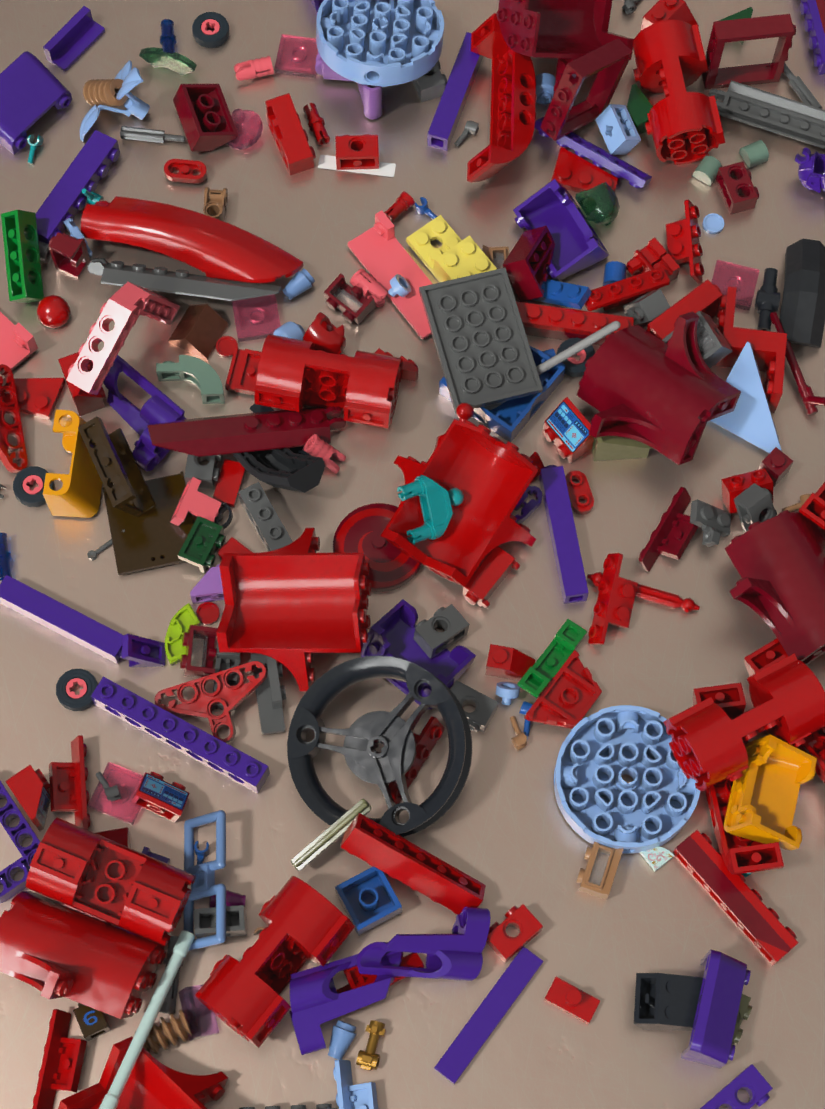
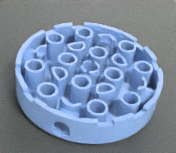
M323 0L318 9L316 45L321 58L334 72L359 84L387 87L413 81L430 71L439 60L442 52L444 18L441 10H438L435 6L434 0Z
M632 705L607 707L582 719L563 742L554 769L555 797L567 823L587 842L594 844L595 841L614 849L624 848L623 854L640 853L669 842L683 829L697 805L700 790L695 787L697 782L692 778L688 779L678 765L669 745L672 742V736L666 733V727L663 723L667 719L661 716L660 713L648 708ZM621 775H629L633 781L627 783L622 779Z

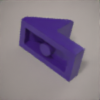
M132 634L123 635L122 659L129 660V667L132 668L165 666V643Z

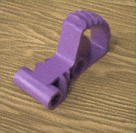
M318 52L315 64V71L318 75L323 76V79L351 81L334 72L323 61ZM357 83L364 106L365 117L371 120L378 119L382 115V87Z

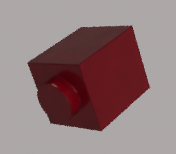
M775 447L761 462L759 469H766L773 480V487H775L789 472L793 460Z

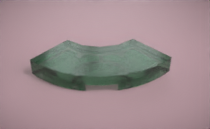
M150 47L141 49L139 54L140 57L154 68H168L181 76L195 71L197 66L185 56L176 52L173 54L163 52L162 48Z

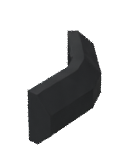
M801 239L786 249L785 282L779 320L784 333H787V340L791 344L818 348L822 344L825 325V246L821 241Z
M287 448L232 453L241 465L260 481L273 487L303 493L319 485L325 468L323 458L296 454Z

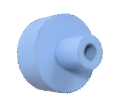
M397 274L390 280L392 288L388 290V293L392 297H395L397 294L405 297L411 292L409 283L401 275Z
M512 682L497 683L496 695L502 697L501 703L503 705H511V699L519 697L520 687Z

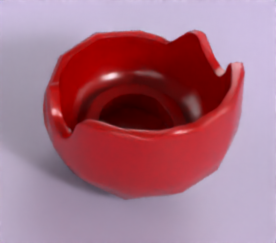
M50 295L39 302L37 317L42 325L54 329L62 327L68 322L71 311L68 303L62 297Z

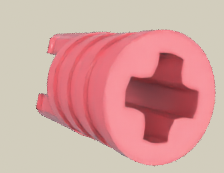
M270 56L244 61L234 66L236 78L239 81L274 75Z
M364 269L358 270L352 276L350 284L359 287L365 298L373 297L375 305L378 308H383L388 292Z
M317 434L312 435L304 446L306 453L323 458L325 466L336 474L339 472L340 467L330 460V457L332 456L341 462L346 459L344 454L329 445L322 438H319Z

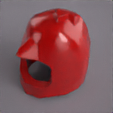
M322 312L317 314L315 320L303 336L304 341L315 343L316 351L322 350L327 353L340 355L346 346L344 326L341 325L336 328Z

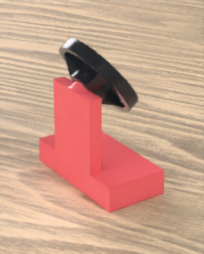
M192 477L186 484L170 523L179 526L189 512L197 517L199 516L219 524L223 519V513L229 510L228 520L222 525L223 529L227 528L233 518L231 508L226 503L219 502L197 491L201 480Z

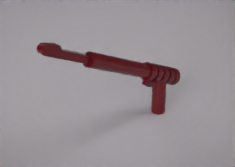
M770 313L772 324L775 325L777 332L784 333L777 313ZM787 340L785 356L798 386V392L801 399H803L802 402L807 410V414H816L818 412L816 405L825 406V397L814 396L811 387L805 382L791 344Z

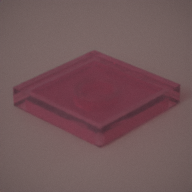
M282 34L274 72L316 79L315 64L318 55L316 39Z
M717 260L711 283L717 285L724 295L728 286L737 287L735 307L750 311L759 270Z
M275 294L232 301L238 342L266 338L268 334L273 335L274 331L280 327Z
M108 762L102 775L110 787L118 786L121 799L109 801L99 781L88 807L133 825L141 807L132 803L131 800L143 775Z

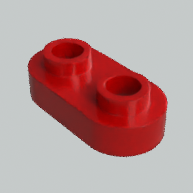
M171 159L164 165L165 176L172 182L199 184L207 178L206 166L200 161Z
M577 470L570 471L565 478L571 508L576 514L586 515L591 512L594 505V498L584 473ZM575 478H576V479H578L580 482H579V483H574V482L572 481V479H575ZM579 499H585L587 502L580 503Z

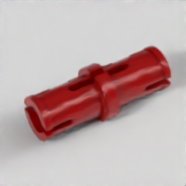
M309 103L311 111L308 104L303 107V111L309 121L308 127L313 131L318 145H324L322 137L325 144L330 141V137L324 127V119L320 117L316 105Z

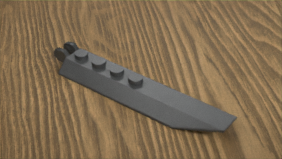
M732 80L727 92L712 89L708 94L709 96L715 95L720 116L825 149V110Z
M95 258L87 267L90 274L102 276L101 284L123 286L127 282H131L148 290L226 301L278 294L282 289V286L247 283L189 274L187 270H176V272L167 271L168 269L165 267L146 268L144 264L129 266L124 265L122 261H111V263H108L105 258Z

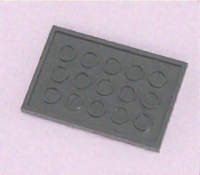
M506 268L419 287V293L455 413L457 406L461 403H469L475 409L543 391Z

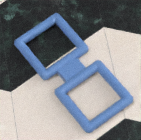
M223 810L191 818L184 823V871L196 876L194 884H191L192 891L184 908L185 931L194 935V900L216 895V934L194 939L189 951L222 944L226 941V886L222 883L215 885V870L223 869L226 866V813ZM216 822V860L194 866V828Z

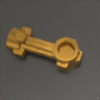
M370 1020V1024L366 1027V1032L370 1033L365 1051H359L356 1065L361 1066L362 1069L371 1071L378 1068L380 1055L375 1054L379 1036H385L386 1029H384L385 1024L382 1022Z

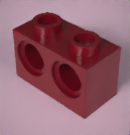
M743 161L720 167L716 177L730 215L754 209L757 199H759L758 189L756 186H753L751 181V172L749 169H746Z

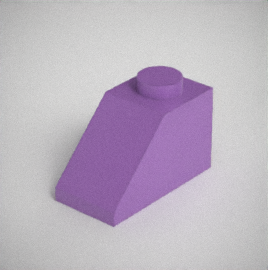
M220 564L216 567H211L191 590L190 596L193 604L224 600Z

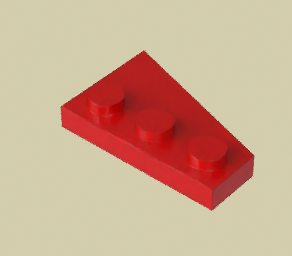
M561 146L552 180L556 179L569 191L613 201L618 178Z

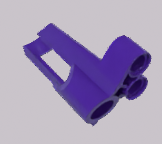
M117 355L113 366L103 381L108 389L107 403L140 435L139 440L134 444L135 448L132 453L137 464L146 472H149L161 462L170 449L152 445L148 425L185 420V411ZM121 372H124L152 396L146 401L141 410L119 392L117 379Z
M464 907L462 912L456 916L452 934H396L389 942L371 943L363 948L356 958L359 973L472 981L476 979L482 969V951L488 937L491 919L490 911L487 908ZM388 951L427 954L426 968L381 965V959Z
M386 952L381 959V965L400 967L403 952ZM358 954L326 963L324 967L320 965L291 974V1011L289 1012L301 1055L326 1048L320 1024L385 999L390 984L396 976L377 975L372 984L337 994L333 981L334 975L339 971L357 966L356 958Z

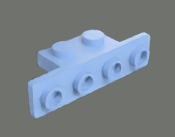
M342 1059L335 1060L333 1075L337 1082L338 1093L336 1095V1103L339 1109H378L376 1083L369 1082L353 1085L351 1062Z

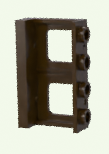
M97 416L78 427L113 507L136 517L156 506L155 501L122 429L119 428L108 435L101 418Z

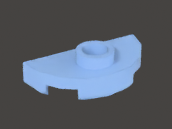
M68 218L63 221L71 234L70 236L77 240L84 238L73 219ZM85 239L89 257L93 256V252L89 248L88 243Z

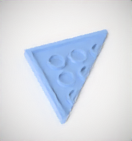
M747 341L726 379L727 383L741 391L733 412L710 421L768 453L775 447L782 451L752 345Z

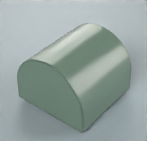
M762 140L744 146L739 150V154L749 169L767 162L769 158L768 149Z
M705 156L693 172L692 177L711 186L717 177L718 169L722 165L715 157Z

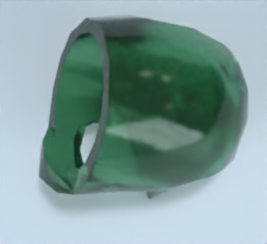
M607 182L589 190H583L575 196L578 204L587 215L586 219L593 221L597 225L607 226L618 215L620 208L618 198Z

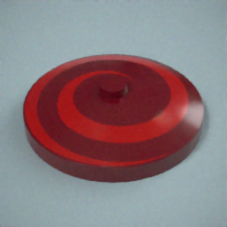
M374 503L353 510L341 521L333 539V553H364L365 562H369L370 572L369 576H367V582H371L372 592H387L400 588L417 574L422 565L381 537L384 529L398 509L397 506L390 504Z

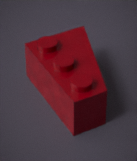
M547 225L524 231L503 263V268H506L508 278L520 302L543 297L544 290L541 288L543 281H547L548 275L545 271L546 267L551 265L555 242Z

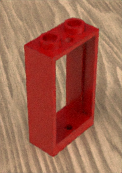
M707 279L651 321L647 326V331L662 340L674 331V323L680 315L701 311L710 315L711 318L715 317L723 295L720 288Z

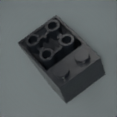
M636 973L634 1024L643 1030L692 1031L703 978L665 973Z

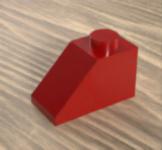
M490 644L485 675L520 681L528 669L535 664V659L515 648Z

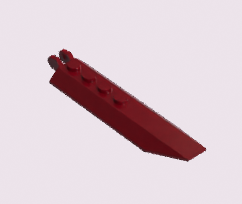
M339 406L329 407L326 410L321 407L300 409L299 412L279 410L185 419L148 425V431L154 446L202 457L305 446L308 439L314 434H317L319 438L330 444V430L344 428L346 421H344V418H338L343 414L342 408Z

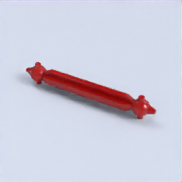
M601 572L588 574L587 578L595 586H599L603 574ZM641 584L637 585L635 597L673 608L682 607L685 612L699 610L700 608L691 598L683 600L679 595Z

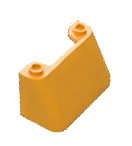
M770 734L745 744L749 768L742 771L744 776L733 781L724 820V830L734 836L763 844L779 842L780 848L795 850L799 848L802 842L801 829L792 826L800 784L810 781L815 776L817 758Z

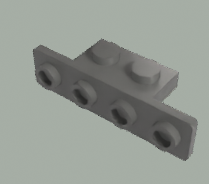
M250 653L251 661H259L268 669L267 678L256 688L261 732L263 735L285 732L282 700H286L285 686H280L279 677H283L282 665L269 656ZM255 666L253 675L259 678V673L262 672V669Z

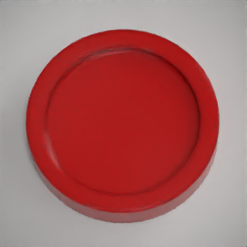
M223 336L216 342L217 353L225 358L232 357L235 347H238L237 341L231 336Z
M204 602L197 608L196 615L202 624L212 625L218 621L220 611L216 604Z

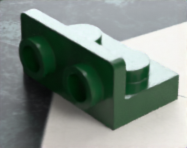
M198 516L178 553V559L200 568V572L206 573L208 567L211 568L215 562L217 549L221 548L225 543L226 536L224 535L223 526Z

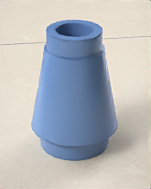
M303 268L292 277L282 291L292 300L313 287L312 284L315 280Z
M340 1020L337 1021L336 1026L333 1025L328 1056L336 1059L343 1058L356 1036V1026Z

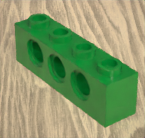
M23 210L2 213L1 220L9 301L20 303L41 301L44 298L36 213Z

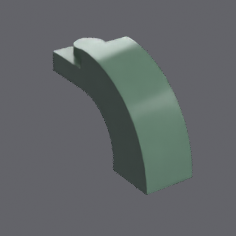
M179 355V363L172 361L156 363V373L159 381L191 382L200 389L203 404H225L220 377L205 361L189 355Z

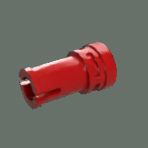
M403 191L396 199V202L384 213L394 223L404 211H407L415 204V201L407 192Z

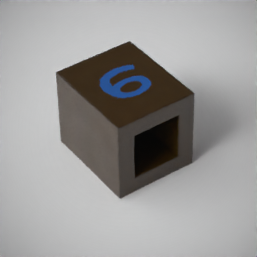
M81 1003L77 1004L78 1008L74 1009L73 1012L87 1041L111 1031L104 1012Z

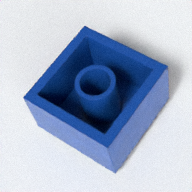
M371 867L335 886L336 894L350 921L355 926L358 936L402 913V905L384 872L376 867Z

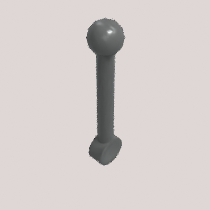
M112 539L97 550L89 551L87 554L88 558L95 560L97 554L113 544Z

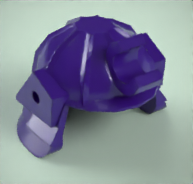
M805 147L802 152L805 157L799 154L795 157V161L800 164L798 170L799 180L809 190H814L818 193H821V191L825 192V154H819L817 151L815 154H811L810 149Z

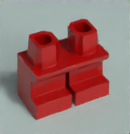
M656 238L650 240L643 249L636 250L634 257L626 265L627 271L631 275L639 271L644 273L662 267L670 282L678 278L680 266Z

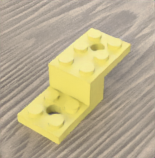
M441 215L406 238L407 244L439 283L497 269L470 235L461 240ZM433 240H438L442 243V246L434 248L430 243Z

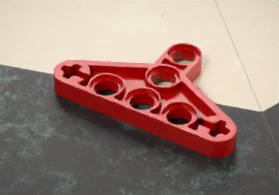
M1 364L0 374L4 375L5 378L3 379L0 376V385L2 384L0 388V460L9 472L16 474L27 467L28 459L13 372L10 367ZM1 392L9 395L10 401L8 403L1 399ZM5 413L12 416L13 424L5 421ZM9 435H12L16 438V446H13L9 443ZM13 459L19 462L20 465L17 466V463H13Z
M252 661L169 687L156 694L154 699L155 705L171 713L207 718L213 736L225 743H229L236 734L231 712L264 682L268 675V669L263 663ZM255 666L262 669V672L259 673V678H256L254 675L247 676L249 682L245 683L243 669H245V673L253 672ZM231 673H238L240 676V681L235 686H231L228 683V676ZM209 680L217 682V690L213 693H208L205 689V685ZM187 687H192L195 691V695L191 700H185L183 697V690ZM174 691H177V697L182 702L178 704V700L174 699L168 702L169 706L161 704V701L164 700V695L175 697ZM220 702L224 706V711L221 715L215 716L211 708L215 703ZM223 725H227L230 728V735L225 739H221L218 735V729Z

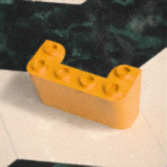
M56 409L53 432L63 433L62 445L65 451L72 454L70 473H46L43 496L52 516L90 518L99 509L102 481L78 430V427L87 422L70 410ZM54 480L63 482L62 488L58 491L50 489V484Z

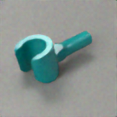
M31 134L27 138V142L30 145L27 162L29 164H33L37 147L43 144L42 136L38 135L37 142L34 143V135Z
M85 188L82 189V193L87 196L88 204L94 205L97 201L103 200V196L93 191L90 193Z

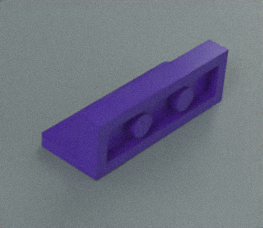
M83 6L43 46L46 60L64 72L105 32V28L93 20L89 8Z

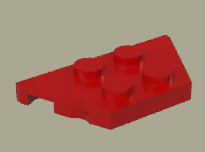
M576 650L573 651L526 713L524 719L573 729L586 716L600 697L602 690L597 682L592 679L589 669L587 667L584 668L579 660L580 655Z

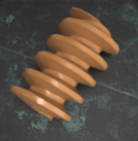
M93 79L87 81L83 87L84 99L91 106L96 104L97 106L118 107L126 103L128 97L124 95L120 100L116 99L117 93L122 87L123 80Z
M181 1009L179 1010L178 1019L170 1013L168 1023L163 1017H160V1026H157L155 1023L153 1024L143 1047L149 1053L150 1049H152L155 1054H158L159 1045L164 1050L169 1049V1041L174 1046H178V1037L183 1042H188V1033L191 1036L192 1033L184 1012Z

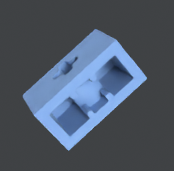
M609 104L595 119L611 155H627L641 141L626 105Z

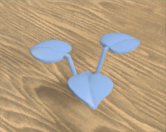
M129 60L115 77V79L123 80L116 99L120 100L124 95L128 97L126 103H124L126 110L105 105L97 106L95 104L82 120L80 126L81 141L84 142V136L97 120L101 110L122 113L128 117L132 114L140 120L148 113L150 105L130 92L135 86L143 82L138 68L132 69V61Z

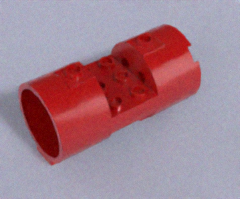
M666 20L643 29L633 41V51L637 66L636 69H633L636 82L640 81L642 89L644 88L653 93H665L666 97L651 108L650 112L647 113L649 122L645 123L647 134L653 137L656 155L662 162L667 160L674 161V165L689 164L702 160L705 156H709L708 152L711 149H717L719 144L725 143L715 95L708 97L699 92H687L686 87L699 79L702 72L708 71L698 24L691 26L689 23L680 20Z
M268 334L258 365L254 389L255 404L296 412L303 409L305 404L322 408L339 406L344 411V421L388 428L392 423L397 405L403 359L359 350L356 351L354 357L344 354L327 353L322 350L316 351L314 342Z
M795 653L746 678L749 683V692L754 708L735 718L730 719L726 712L714 703L712 697H709L663 722L666 727V733L672 736V742L669 745L678 765L688 779L692 778L697 782L695 787L698 790L704 791L728 778L732 782L744 776L742 771L749 768L748 755L743 742L758 735L757 733L767 730L774 737L789 745L798 747L806 743L805 737L825 727V691L815 674L806 664L797 659Z
M56 818L37 847L30 864L25 886L30 890L166 946L171 938L168 932L171 933L176 928L192 890L187 887L194 884L196 876L65 820Z
M291 876L278 894L274 895L270 901L263 905L259 916L268 927L261 931L259 939L255 944L244 952L242 960L239 962L232 956L225 955L222 960L215 964L213 971L210 973L211 976L195 994V997L205 1007L212 1010L220 1020L258 1048L291 1008L285 999L280 996V993L290 982L291 974L297 973L308 959L324 967L355 928L350 919L327 898L295 876Z

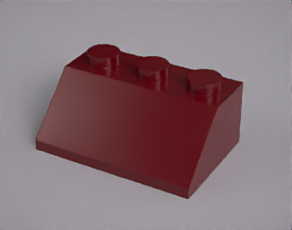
M219 84L180 85L173 102L192 152L212 151L238 137Z

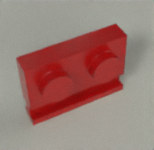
M235 347L225 384L227 391L230 389L238 393L255 396L254 389L261 356L260 351L241 350Z

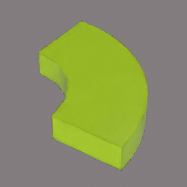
M189 603L174 615L166 633L165 651L171 666L180 662L181 655L186 653V646H182L183 633L188 631L190 625H201L200 620Z

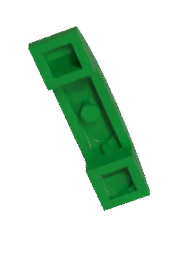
M567 619L556 633L553 641L536 663L528 669L517 685L538 698L573 651L579 646L587 631Z

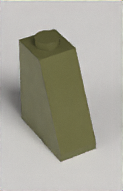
M594 437L592 446L593 461L647 458L649 450L653 448L626 437Z

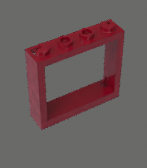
M783 14L713 22L705 55L708 71L702 72L705 90L728 88L731 80L745 85L779 82L781 74L784 73L785 61H788L789 48H792L793 35H796V25L792 24L791 15ZM779 37L772 63L719 68L725 43Z
M617 38L568 63L540 128L556 141L594 121L609 105L633 51ZM598 73L587 99L572 107L584 79Z

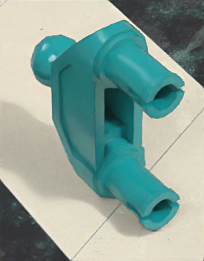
M424 475L417 476L414 482L399 486L397 492L402 491V493H398L402 501L419 495L424 518L423 526L407 531L408 536L412 535L407 537L409 542L414 545L428 538L435 540L441 537L453 515L452 506H459L464 500L463 492L458 488H452L447 491Z

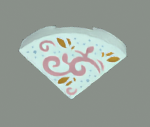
M659 846L640 852L654 872L674 858L673 853Z

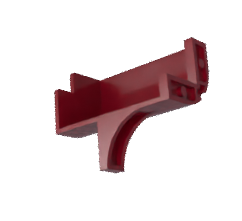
M499 0L497 19L502 36L513 51L529 57L559 58L554 94L568 63L617 38L633 51V38L608 32L613 0Z
M694 312L680 315L674 323L675 329L668 343H665L639 325L624 328L608 335L606 341L599 347L596 353L586 361V370L579 382V389L576 395L600 411L591 420L590 435L595 438L601 436H620L642 442L659 451L678 465L693 460L707 421L733 412L741 394L740 390L715 375L703 360L697 342L699 315Z
M785 510L762 523L758 521L751 524L747 532L734 537L730 541L731 544L724 548L742 578L736 582V586L729 592L733 599L749 606L767 623L788 656L795 653L798 660L808 665L825 653V539L816 524L799 512Z

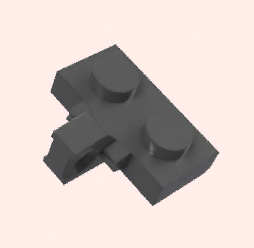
M697 499L691 503L690 523L702 528V544L711 547L719 544L720 536L730 535L731 514Z

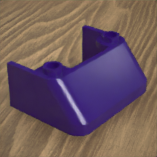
M710 949L701 960L700 965L705 966L689 1046L682 1052L681 1058L720 1069L726 1065L728 1060L732 1061L734 1057L735 1045H732L743 986L748 985L751 971L747 970V964L722 952Z

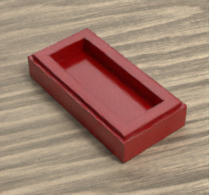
M224 460L213 495V499L224 502L234 508L246 473V469L240 462Z

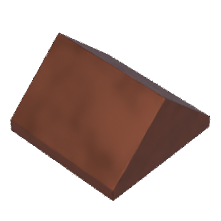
M208 304L190 305L168 341L175 346L208 360L216 347V342L227 329L228 322Z

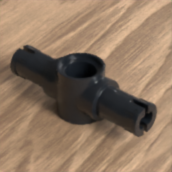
M775 268L765 269L763 286L757 291L755 309H758L757 313L759 314L758 330L771 331L772 321L770 313L777 312L779 308L780 292H778L776 287L778 270Z

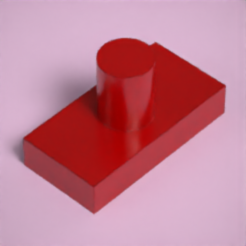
M555 977L544 999L546 1002L587 1024L590 1023L600 1003L599 999L558 977Z

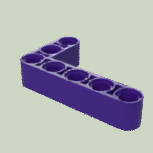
M0 781V799H7L6 805L0 808V823L22 855L20 859L0 871V885H3V891L0 893V903H3L26 888L30 864L40 840ZM20 818V822L16 827H9L12 819ZM25 838H33L30 846L22 847V841ZM24 871V877L21 880H13L16 872Z

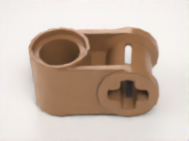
M205 187L204 215L224 221L228 203V189L210 190L209 187Z

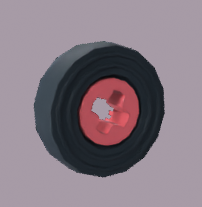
M206 12L200 14L192 25L193 37L203 47H219L229 37V24L226 18L219 13Z
M570 338L564 341L558 347L557 354L583 339ZM590 345L576 353L577 356H580L579 361H576L572 356L562 362L566 365L564 374L571 377H582L586 370V361L595 354L593 346Z
M30 466L22 469L16 475L13 481V491L16 498L23 505L38 507L46 503L43 489L45 476L48 472L38 466ZM54 481L50 484V489L54 490ZM34 482L37 483L39 487H35L31 491L29 485H33Z
M71 669L59 678L56 684V695L59 702L66 709L83 711L94 704L90 696L98 683L89 671ZM77 684L80 688H83L78 695L73 691L71 692L75 688L74 685Z

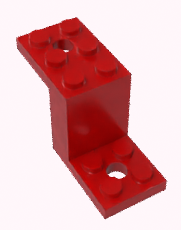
M728 286L726 294L722 295L716 315V318H719L716 326L733 351L716 363V366L733 368L746 342L749 341L752 345L759 371L765 372L764 384H767V389L764 391L766 392L770 411L775 413L783 393L787 333L733 327L737 287Z

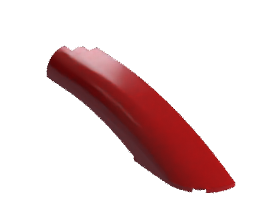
M116 196L111 203L97 201L94 205L87 204L81 218V233L84 238L124 243L152 250L205 272L206 277L247 283L275 282V279L283 276L288 278L304 266L301 260L248 231L219 219L169 204Z

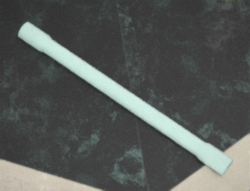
M185 930L181 931L170 960L99 1109L117 1108L119 1098L182 961L187 956L195 936Z

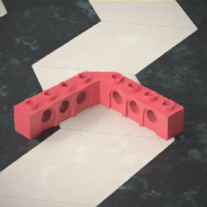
M127 282L101 307V315L97 322L91 326L90 335L86 343L81 345L78 352L79 356L76 362L70 366L66 380L87 393L97 395L139 315H146L151 319L154 318L159 322L162 321L165 324L171 325L180 305L159 293ZM114 320L115 327L112 331H109V324ZM103 341L104 348L99 352L98 344ZM92 361L93 369L89 372L87 366Z

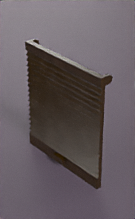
M183 471L180 472L181 474L145 481L156 506L139 517L113 507L105 487H102L118 575L185 562L178 559V553L194 524L192 514L188 512L184 521L179 526L170 523L186 487Z

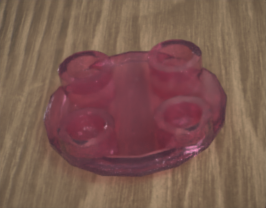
M235 109L231 117L238 137L227 144L234 149H246L254 145L261 137L263 123L260 116L254 111Z

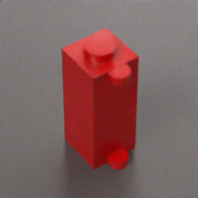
M499 546L495 547L475 571L466 587H463L465 600L472 605L477 604L479 607L488 608L490 605L487 601L512 568L518 570L520 564Z

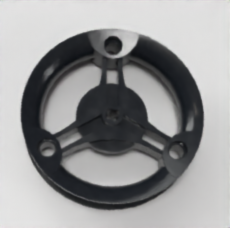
M392 656L359 657L339 664L324 673L312 684L300 700L291 720L288 733V764L295 787L303 801L321 820L331 826L348 810L337 804L324 790L317 777L313 758L316 757L321 749L343 754L350 770L361 780L377 784L386 800L388 810L382 818L369 819L389 829L396 835L406 837L434 824L445 815L458 799L465 786L471 767V730L464 709L454 693L440 679L424 668L410 661ZM373 678H390L406 682L409 693L391 712L374 711L359 717L347 729L326 728L323 720L320 718L328 704L340 692L357 682ZM430 685L432 689L431 694L428 697H423L421 694L422 688ZM416 699L421 704L410 718L405 721L401 716ZM429 707L438 708L448 732V761L443 777L436 789L423 803L417 805L411 802L405 780V774L411 768L416 756V739L413 730ZM313 730L315 737L311 742H307L306 734L308 731ZM326 733L345 736L344 747L324 744ZM378 743L384 744V747L381 748V753L376 751V748L379 747ZM395 781L403 803L396 805L388 785ZM406 810L409 813V820L402 824L399 820V814Z

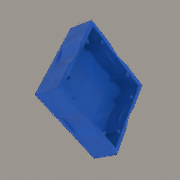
M530 346L536 366L551 358L542 351ZM558 364L539 375L543 388L541 393L508 400L492 410H487L484 407L475 408L472 417L506 441L512 442L562 382L565 367ZM443 377L439 382V394L451 401L446 380Z

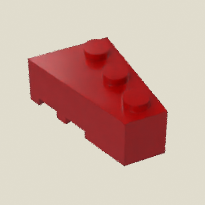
M290 93L265 101L268 127L289 175L291 176L314 168L313 159L316 158L315 151L312 146L309 147L307 133L302 128Z

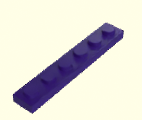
M544 117L537 119L535 129L539 130L538 133L549 138L540 128ZM573 132L556 140L558 145L573 149L576 155L591 159L592 163L597 167L607 168L613 176L625 178L635 188H644L649 185L652 176L611 155L609 152Z

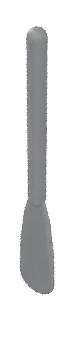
M614 321L536 366L538 375L618 330L621 326L620 322ZM504 402L495 403L483 407L487 410H492L500 406Z

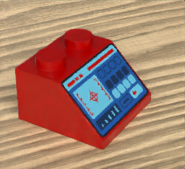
M568 397L544 421V437L548 442H553L557 447L559 455L570 463H573L590 451L594 441V437L589 434L591 424Z
M29 765L5 782L40 832L44 829L49 809L50 793L47 789L50 788V784L40 769L34 771L32 766Z
M145 772L131 802L175 822L181 816L190 793L185 791L186 787L179 783L173 782L170 784L164 781V777L158 773L150 772L149 774Z

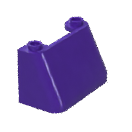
M28 51L22 53L0 74V144L14 155L26 146V131L53 105L57 109H63L68 107L73 100L70 91L36 56Z
M556 179L513 209L517 216L515 221L521 229L525 227L527 230L547 225L555 242L551 265H548L549 267L547 268L548 273L553 279L562 280L609 256L607 249L571 194Z
M402 599L370 628L367 643H363L362 652L360 653L361 657L381 655L410 661L436 676L451 689L455 681L473 663L476 655L468 648L459 645L451 652L445 649L430 659L413 639L418 621L417 611ZM385 678L408 695L409 690L406 682ZM426 685L422 688L421 694L423 697H428L431 694V686ZM416 699L414 700L417 704H419V705L421 704V703H420L419 701H417Z

